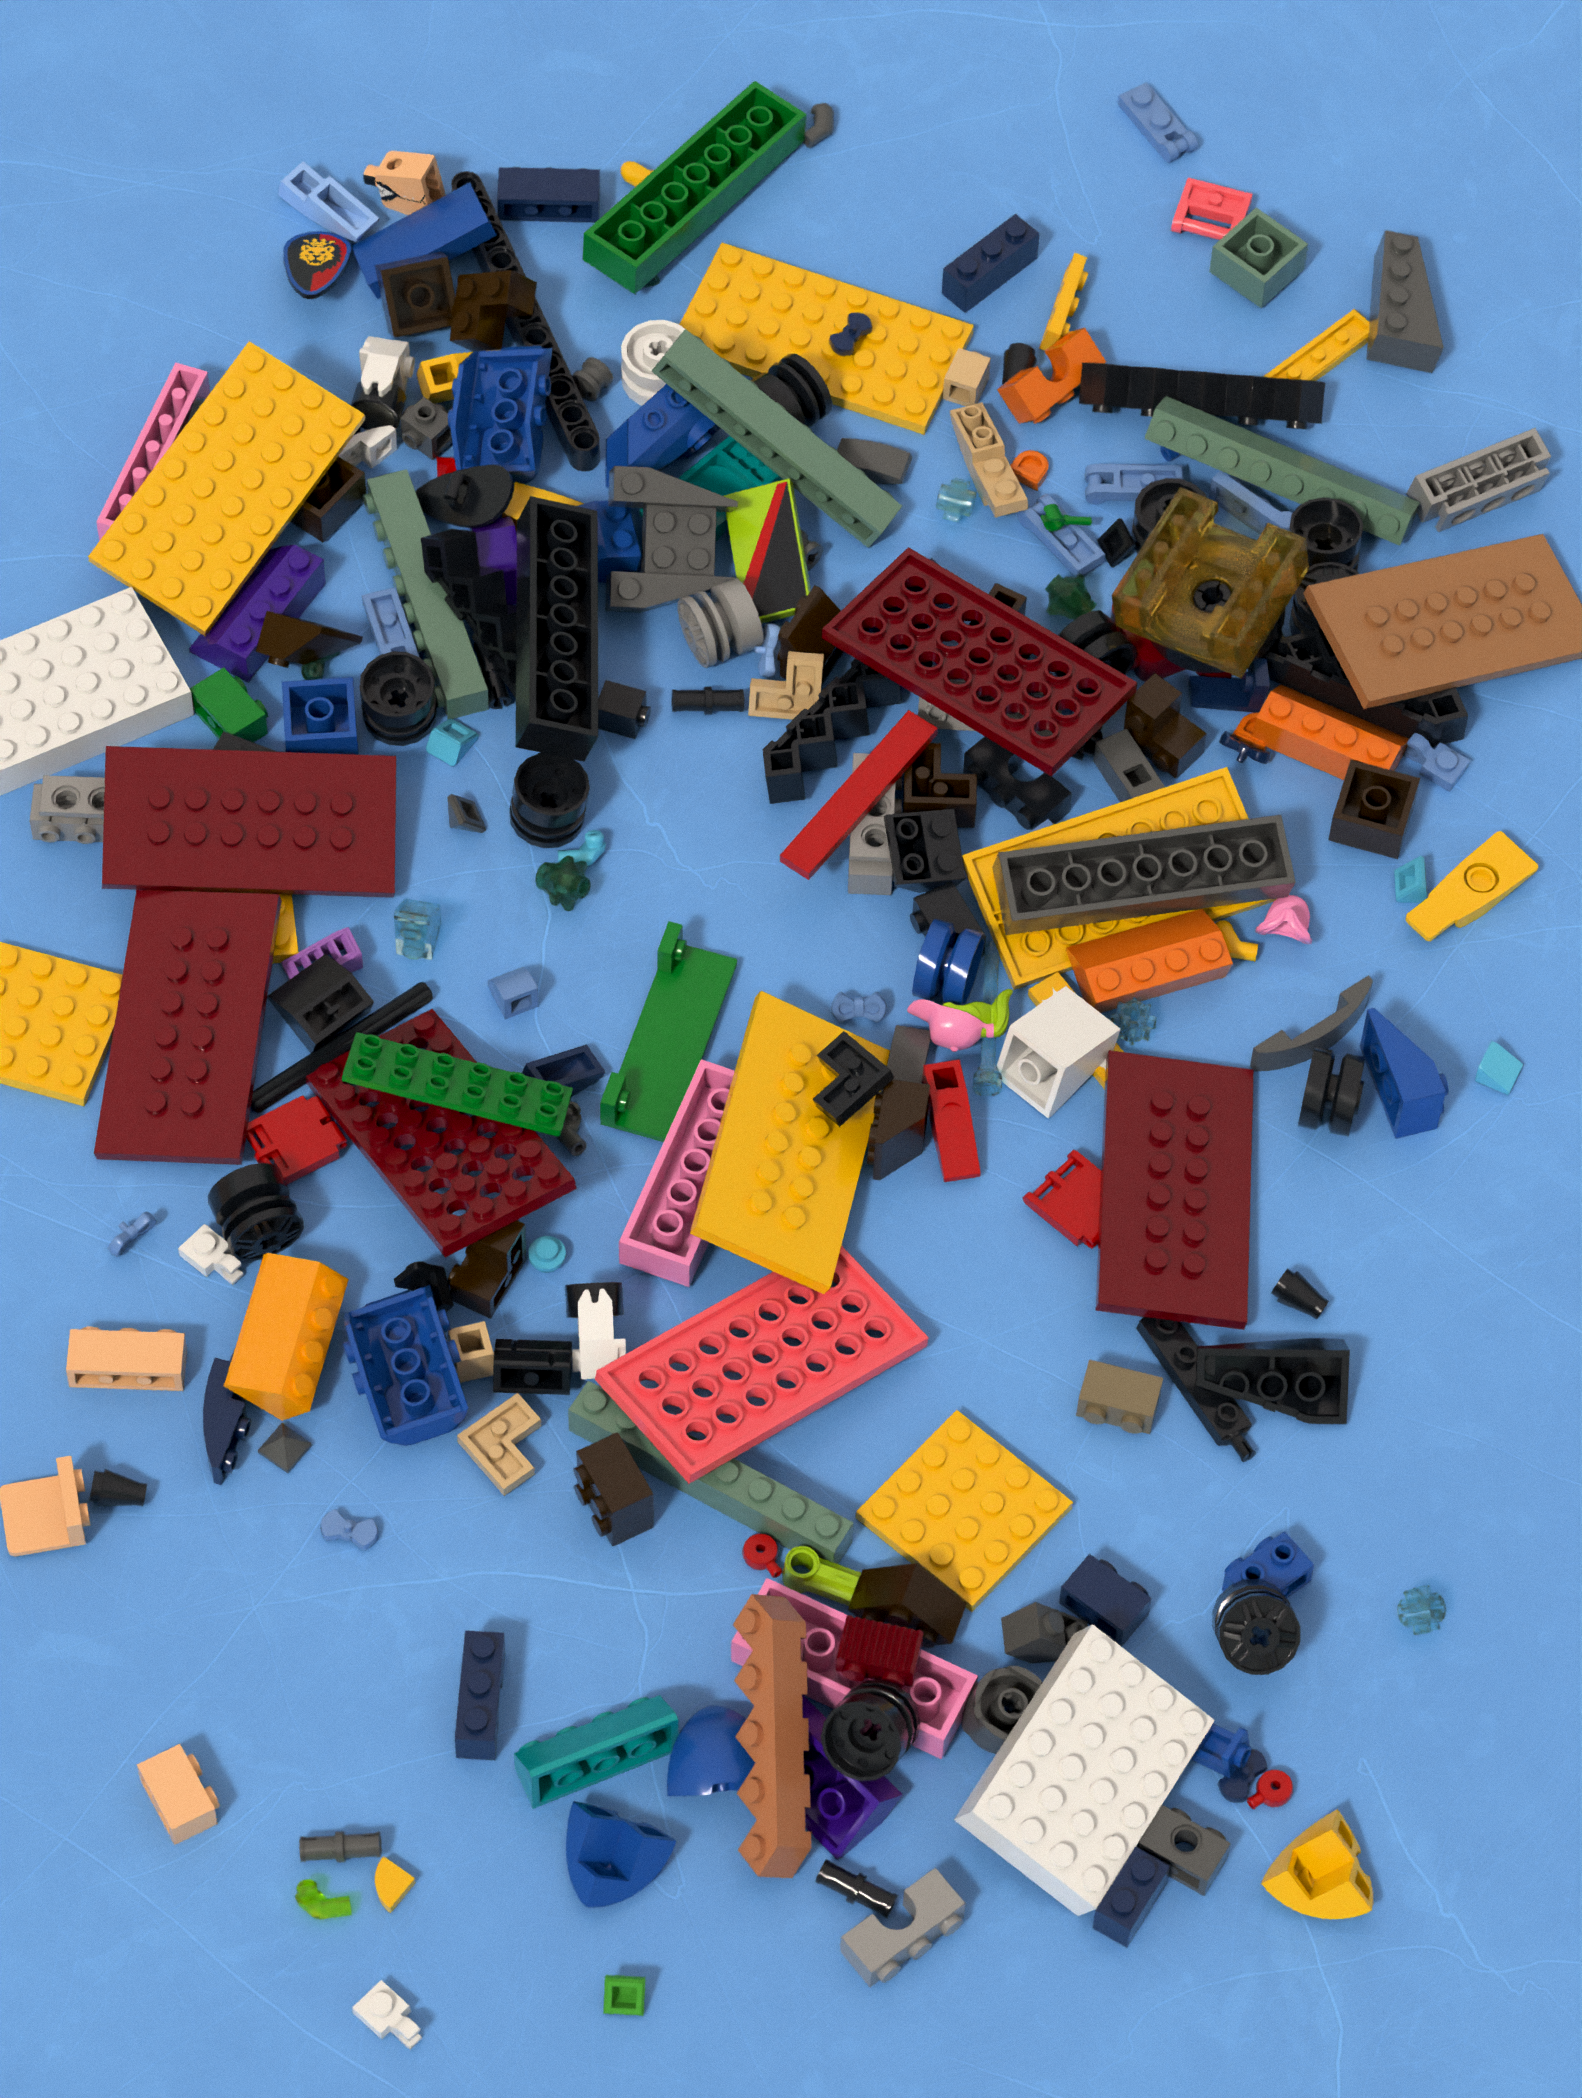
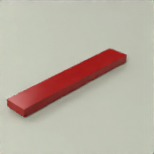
M908 710L780 854V862L810 880L937 736L938 728Z

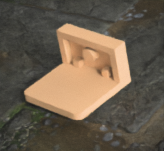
M71 1456L56 1458L58 1476L11 1483L0 1487V1503L8 1553L11 1556L16 1557L86 1544L83 1527L91 1526L87 1503L80 1504L78 1492L85 1491L81 1468L74 1470Z

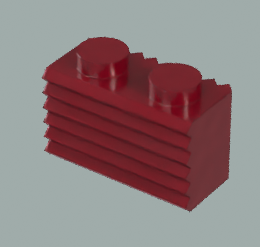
M848 1615L846 1616L836 1657L835 1671L842 1672L845 1678L852 1681H863L865 1678L894 1683L900 1688L904 1686L913 1688L923 1645L924 1632L921 1630L916 1631L913 1628L907 1629L898 1625L892 1626L889 1623L884 1624L883 1622L869 1621L866 1618L861 1619Z

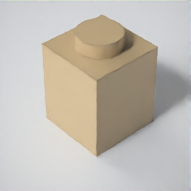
M958 348L944 377L943 399L962 406L977 404L989 380L991 358L975 351Z
M485 1321L452 1328V1330L448 1331V1341L455 1340L461 1362L455 1363L460 1383L493 1376L494 1353Z

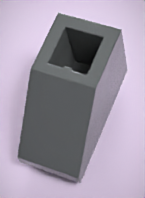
M1037 1602L1001 1618L1005 1654L1029 1663L1056 1662L1074 1633L1088 1627V1622Z

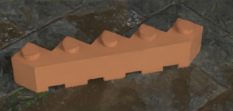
M751 1594L733 1626L753 1651L734 1681L754 1705V1708L735 1737L754 1760L755 1765L736 1794L757 1820L738 1851L758 1877L793 1878L811 1850V1832L805 1831V1808H810V1775H804L803 1752L809 1751L808 1718H803L802 1695L808 1694L807 1662H801V1639L806 1638V1622L786 1597Z

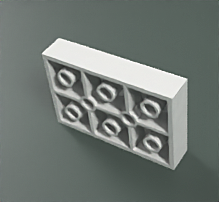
M132 587L0 640V796L43 778V775H52L106 752V746L124 745L194 715L191 690Z
M1092 1624L1074 1633L954 1820L1075 1915H1083L1098 1907L1215 1720Z

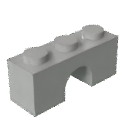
M934 1868L904 1890L903 1907L913 1918V1922L908 1927L900 1930L889 1929L883 1926L874 1914H871L841 1936L840 1952L869 1987L879 1980L885 1983L900 1971V1965L912 1957L915 1960L923 1956L931 1948V1942L940 1935L949 1936L953 1934L963 1924L962 1919L964 1918L966 1903L940 1872Z

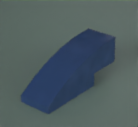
M586 1044L526 1063L522 1074L545 1081H555L561 1085L572 1087V1097L602 1078L605 1070Z

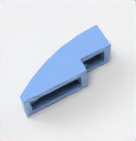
M304 161L280 181L278 196L310 220L344 238L357 242L379 222L378 216L330 175L326 179L322 178Z

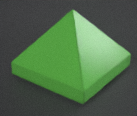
M605 1975L603 2013L644 2016L646 1977Z

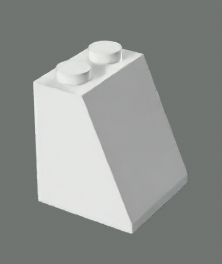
M1065 986L1009 1026L994 1076L1049 1118L1106 1060L1108 1051L1114 1050L1121 1029Z

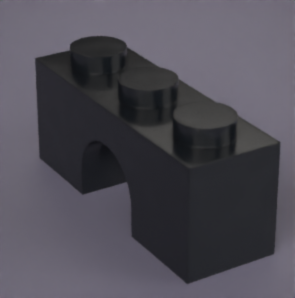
M984 736L965 752L963 773L977 774V786H980L987 792L998 807L1006 808L1013 814L1023 828L1032 830L1047 819L1056 824L1070 812L1072 793L1045 772L1033 781L1024 782L1015 779L1012 774L1018 770L1019 757Z

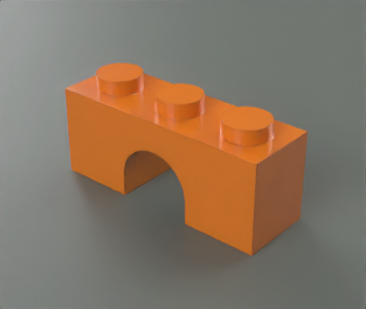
M1085 328L1067 332L1044 351L1053 367L1050 381L1043 376L1038 366L1020 370L997 389L1018 423L1033 421L1036 424L1051 414L1049 408L1054 404H1061L1070 399L1075 394L1073 389L1081 384L1082 362L1106 363V360Z

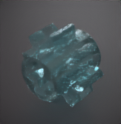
M954 478L951 480L950 485L942 483L937 497L936 509L944 510L943 519L959 523L962 515L971 516L977 492L968 490L970 481Z
M1135 997L1125 1004L1118 1002L1117 1014H1111V1021L1121 1029L1118 1039L1122 1038L1130 1042L1132 1046L1135 1042L1142 1039L1149 1041L1150 1029L1156 1028L1157 1017L1149 1016L1151 1004L1145 1005L1137 1001Z
M1430 1585L1405 1590L1403 1592L1405 1598L1399 1601L1397 1607L1400 1622L1405 1627H1413L1414 1635L1439 1630V1622L1446 1616V1604L1443 1597L1438 1593H1431Z

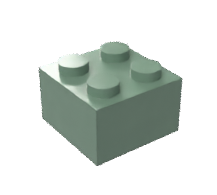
M1256 207L1213 246L1209 272L1262 308L1304 270L1308 243Z

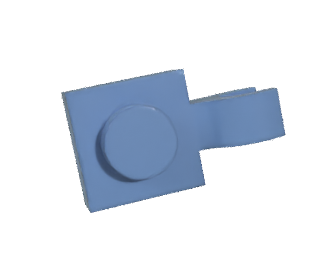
M1414 733L1407 742L1409 747L1404 752L1407 758L1422 764L1420 775L1449 792L1470 763L1468 758L1441 742L1433 749L1428 740L1418 733Z

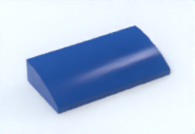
M468 183L357 242L351 247L370 289L376 298L379 299L381 294L375 265L437 252L444 253L448 257V261L495 237L497 234L471 183Z

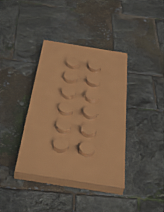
M1543 534L1308 585L1303 593L1363 709L1582 659V604Z

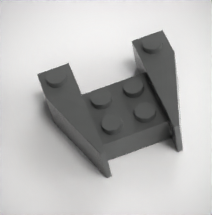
M614 466L609 471L608 506L643 508L641 573L611 571L606 576L605 611L641 613L676 603L685 596L693 597L700 590L706 594L711 593L713 585L733 578L714 576L716 512H733L738 507L737 501L650 467Z

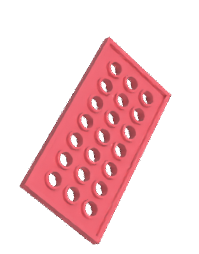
M841 1245L832 1280L837 1286L831 1287L825 1294L776 1272H771L598 1369L595 1380L690 1484L927 1347L929 1337ZM789 1297H804L808 1302L796 1304ZM845 1304L856 1305L860 1311L856 1313L847 1312L842 1306ZM763 1312L769 1314L774 1313L778 1317V1319L774 1321H768L763 1319L759 1314ZM813 1322H827L831 1325V1328L819 1329L813 1325ZM733 1329L745 1330L749 1335L739 1338L732 1335L730 1331ZM869 1329L881 1331L884 1336L873 1338L865 1331ZM783 1339H798L802 1344L790 1346ZM702 1346L715 1347L719 1352L716 1354H706L700 1348ZM839 1346L850 1347L855 1353L845 1355L838 1352L836 1348ZM757 1354L769 1356L772 1361L760 1363L753 1356ZM675 1362L686 1364L689 1369L686 1371H676L670 1365ZM807 1364H821L825 1367V1370L815 1372L810 1370ZM727 1371L738 1372L742 1375V1378L731 1380L725 1377L724 1373ZM645 1379L655 1381L659 1386L652 1389L645 1388L640 1384V1381ZM780 1380L792 1381L796 1387L785 1389L779 1386L777 1382ZM697 1388L708 1389L713 1395L700 1397L694 1393V1390ZM750 1397L762 1398L766 1404L755 1406L750 1404L747 1399ZM670 1405L679 1407L683 1412L680 1414H669L663 1408ZM720 1414L732 1415L736 1421L724 1423L717 1416ZM691 1431L701 1432L706 1438L699 1441L693 1440L687 1436V1433Z

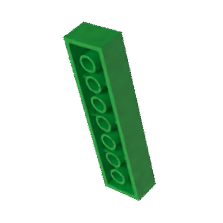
M752 82L584 232L582 260L633 294H636L804 142L807 114L758 82Z

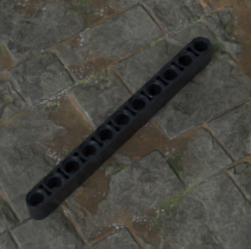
M469 171L456 174L451 182L452 192L471 183L497 234L495 237L472 248L482 273L512 270L525 276L480 177ZM535 297L532 316L507 317L505 323L516 347L542 346V349L552 348L549 370L551 392L545 399L546 412L571 466L578 471H591L597 467L600 461L599 434Z

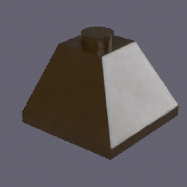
M266 611L256 652L268 655V663L288 668L290 662L305 665L361 644L363 636L311 621Z

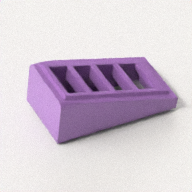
M346 927L281 962V965L290 980L299 973L297 967L303 965L305 969L312 964V961L318 960L324 954H331L332 958L349 972L363 968L362 953L349 927ZM345 949L347 954L342 956L340 950Z

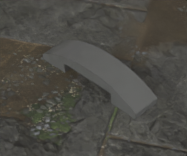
M1368 975L1341 992L1336 1012L1291 1040L1281 1030L1255 1046L1252 1052L1250 1067L1254 1072L1290 1067L1311 1059L1314 1047L1329 1049L1354 1027L1363 1014L1370 998L1373 980Z

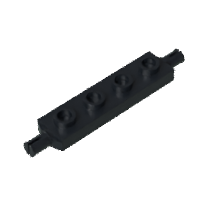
M1143 1317L1139 1320L1136 1329L1217 1446L1232 1445L1242 1462L1253 1458L1256 1452L1245 1439L1252 1423L1236 1400L1195 1384L1197 1345L1182 1323Z

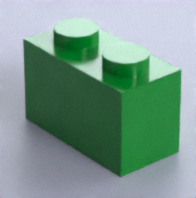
M224 667L190 688L193 711L218 739L224 731L254 743L268 734L266 718L269 715L265 706L258 699L254 701L248 695L243 681L238 676L232 677Z

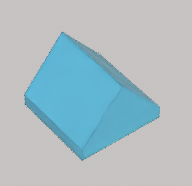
M1419 856L1394 870L1396 901L1400 903H1421L1428 898L1424 857Z

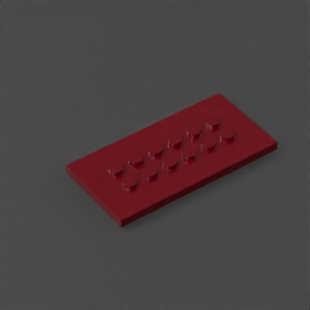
M106 746L102 889L394 898L396 756Z
M136 890L94 1148V1155L97 1159L242 1165L282 902L279 894Z
M1108 1051L1105 1071L1095 1311L1245 1329L1248 1313L1254 1070Z

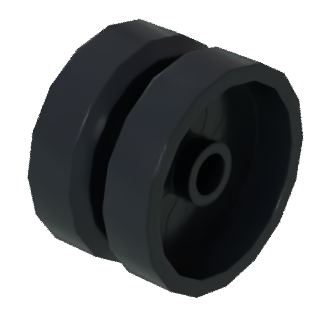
M1175 478L1153 481L1143 488L1135 500L1132 524V538L1136 544L1134 548L1137 554L1146 562L1151 563L1153 559L1165 555L1184 544L1207 539L1211 505L1206 494L1195 484Z
M1101 610L1090 611L1079 616L1058 634V636L1124 675L1129 672L1137 656L1136 646L1126 635L1117 632L1116 624ZM1063 671L1054 672L1057 677L1066 675ZM1091 688L1079 689V691L1084 694H1092L1095 692Z
M1314 1047L1298 1126L1317 1130L1321 1126L1324 1108L1331 1109L1328 1124L1330 1133L1349 1137L1353 1115L1358 1114L1364 1081L1361 1080L1365 1057L1347 1053L1342 1058L1339 1075L1332 1074L1335 1060L1333 1050Z

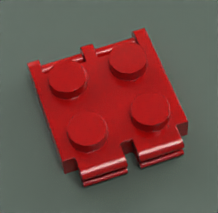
M302 1095L248 1122L246 1138L256 1152L254 1158L258 1163L272 1164L270 1162L272 1160L275 1166L280 1169L286 1184L340 1158L339 1151L347 1146L346 1138L335 1121H331V1115L318 1096L306 1100ZM254 1134H255V1135L257 1136V1138L259 1139L260 1145H259V1143L257 1142L256 1138L254 1137Z
M1072 1150L1067 1155L1068 1160L1055 1172L1050 1171L1045 1175L1046 1181L1033 1193L1027 1192L1022 1199L1029 1208L1077 1247L1083 1242L1093 1249L1098 1244L1101 1170L1078 1151ZM1072 1165L1076 1166L1065 1178H1061ZM1052 1186L1053 1189L1040 1200L1038 1197Z

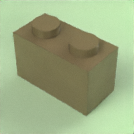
M1089 1359L1078 1399L1076 1416L1082 1417L1093 1424L1106 1423L1118 1426L1129 1433L1138 1434L1143 1432L1150 1434L1161 1395L1163 1378Z

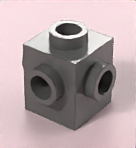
M425 397L421 398L415 405H410L405 409L401 416L403 441L411 449H418L434 460L452 443L451 429L448 425V412L440 404H434Z

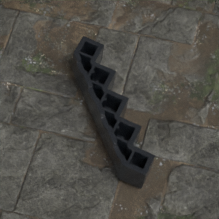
M1082 362L1079 404L1093 405L1092 412L1113 414V407L1140 409L1141 416L1152 417L1155 408L1167 396L1213 416L1238 417V424L1258 426L1259 419L1286 421V428L1307 430V423L1322 424L1325 382Z
M449 529L422 537L421 545L425 574L432 583L438 582L446 592L447 596L444 600L459 621H467L475 632L472 639L487 659L493 658L502 670L499 676L514 697H516V605L507 604L503 570L479 566L476 532Z
M925 623L921 625H913L918 629L928 628V624ZM905 644L892 646L897 650L909 648ZM855 658L851 662V668L841 678L836 676L818 694L819 699L808 710L804 708L786 726V732L776 742L772 740L763 748L765 777L770 804L804 800L803 772L838 767L835 740L870 735L867 708L901 704L900 685ZM932 661L921 662L925 667H932L933 665Z
M1318 629L1285 637L1281 630L1272 647L1260 657L1267 659L1270 680L1408 739L1414 733H1418L1428 740L1431 747H1435L1440 742L1447 744L1464 738L1468 713L1456 687L1363 709L1336 655L1330 657Z

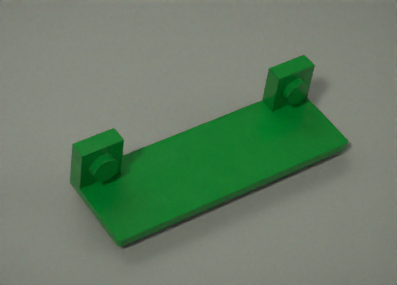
M668 921L657 950V972L619 1073L611 1072L600 1101L601 1125L661 1142L665 1141L701 1059H703L737 967V959L688 946L687 940L682 939L683 925Z
M358 1032L355 1034L342 1074V1081L553 1136L561 1135L573 1090L572 1087L561 1085L555 1081H545L526 1076L520 1072H510L490 1067L484 1063H475L455 1058L446 1053H436L417 1048L411 1044H401L382 1039L376 1035H366Z

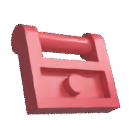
M1188 178L1173 218L1171 231L1180 234L1182 231L1220 240L1247 216L1253 194ZM1187 214H1192L1231 224V227L1228 229L1186 217Z

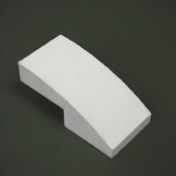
M389 425L355 434L342 450L339 457L353 466L363 461L372 469L397 450L396 429Z

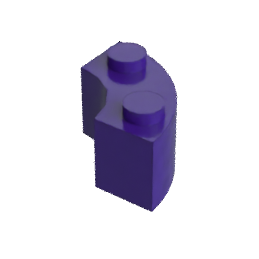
M511 517L498 518L485 527L470 528V531L476 532L479 566L503 570L507 604H516L517 536Z

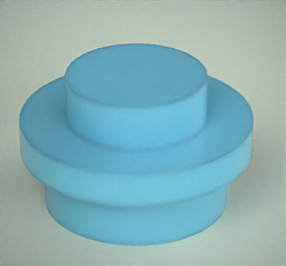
M539 1237L529 1246V1261L534 1268L541 1272H553L565 1261V1246L555 1237Z

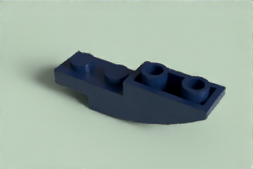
M233 1353L230 1361L214 1358L204 1395L203 1432L213 1481L219 1485H222L226 1472H233L238 1457V1451H235L239 1440L246 1439L251 1425V1418H247L246 1399L224 1387Z

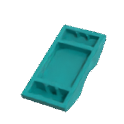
M729 436L678 479L724 496L781 481L783 478ZM641 508V509L639 510V515H640L642 518H643V508ZM716 512L715 542L718 541L728 528L726 512Z

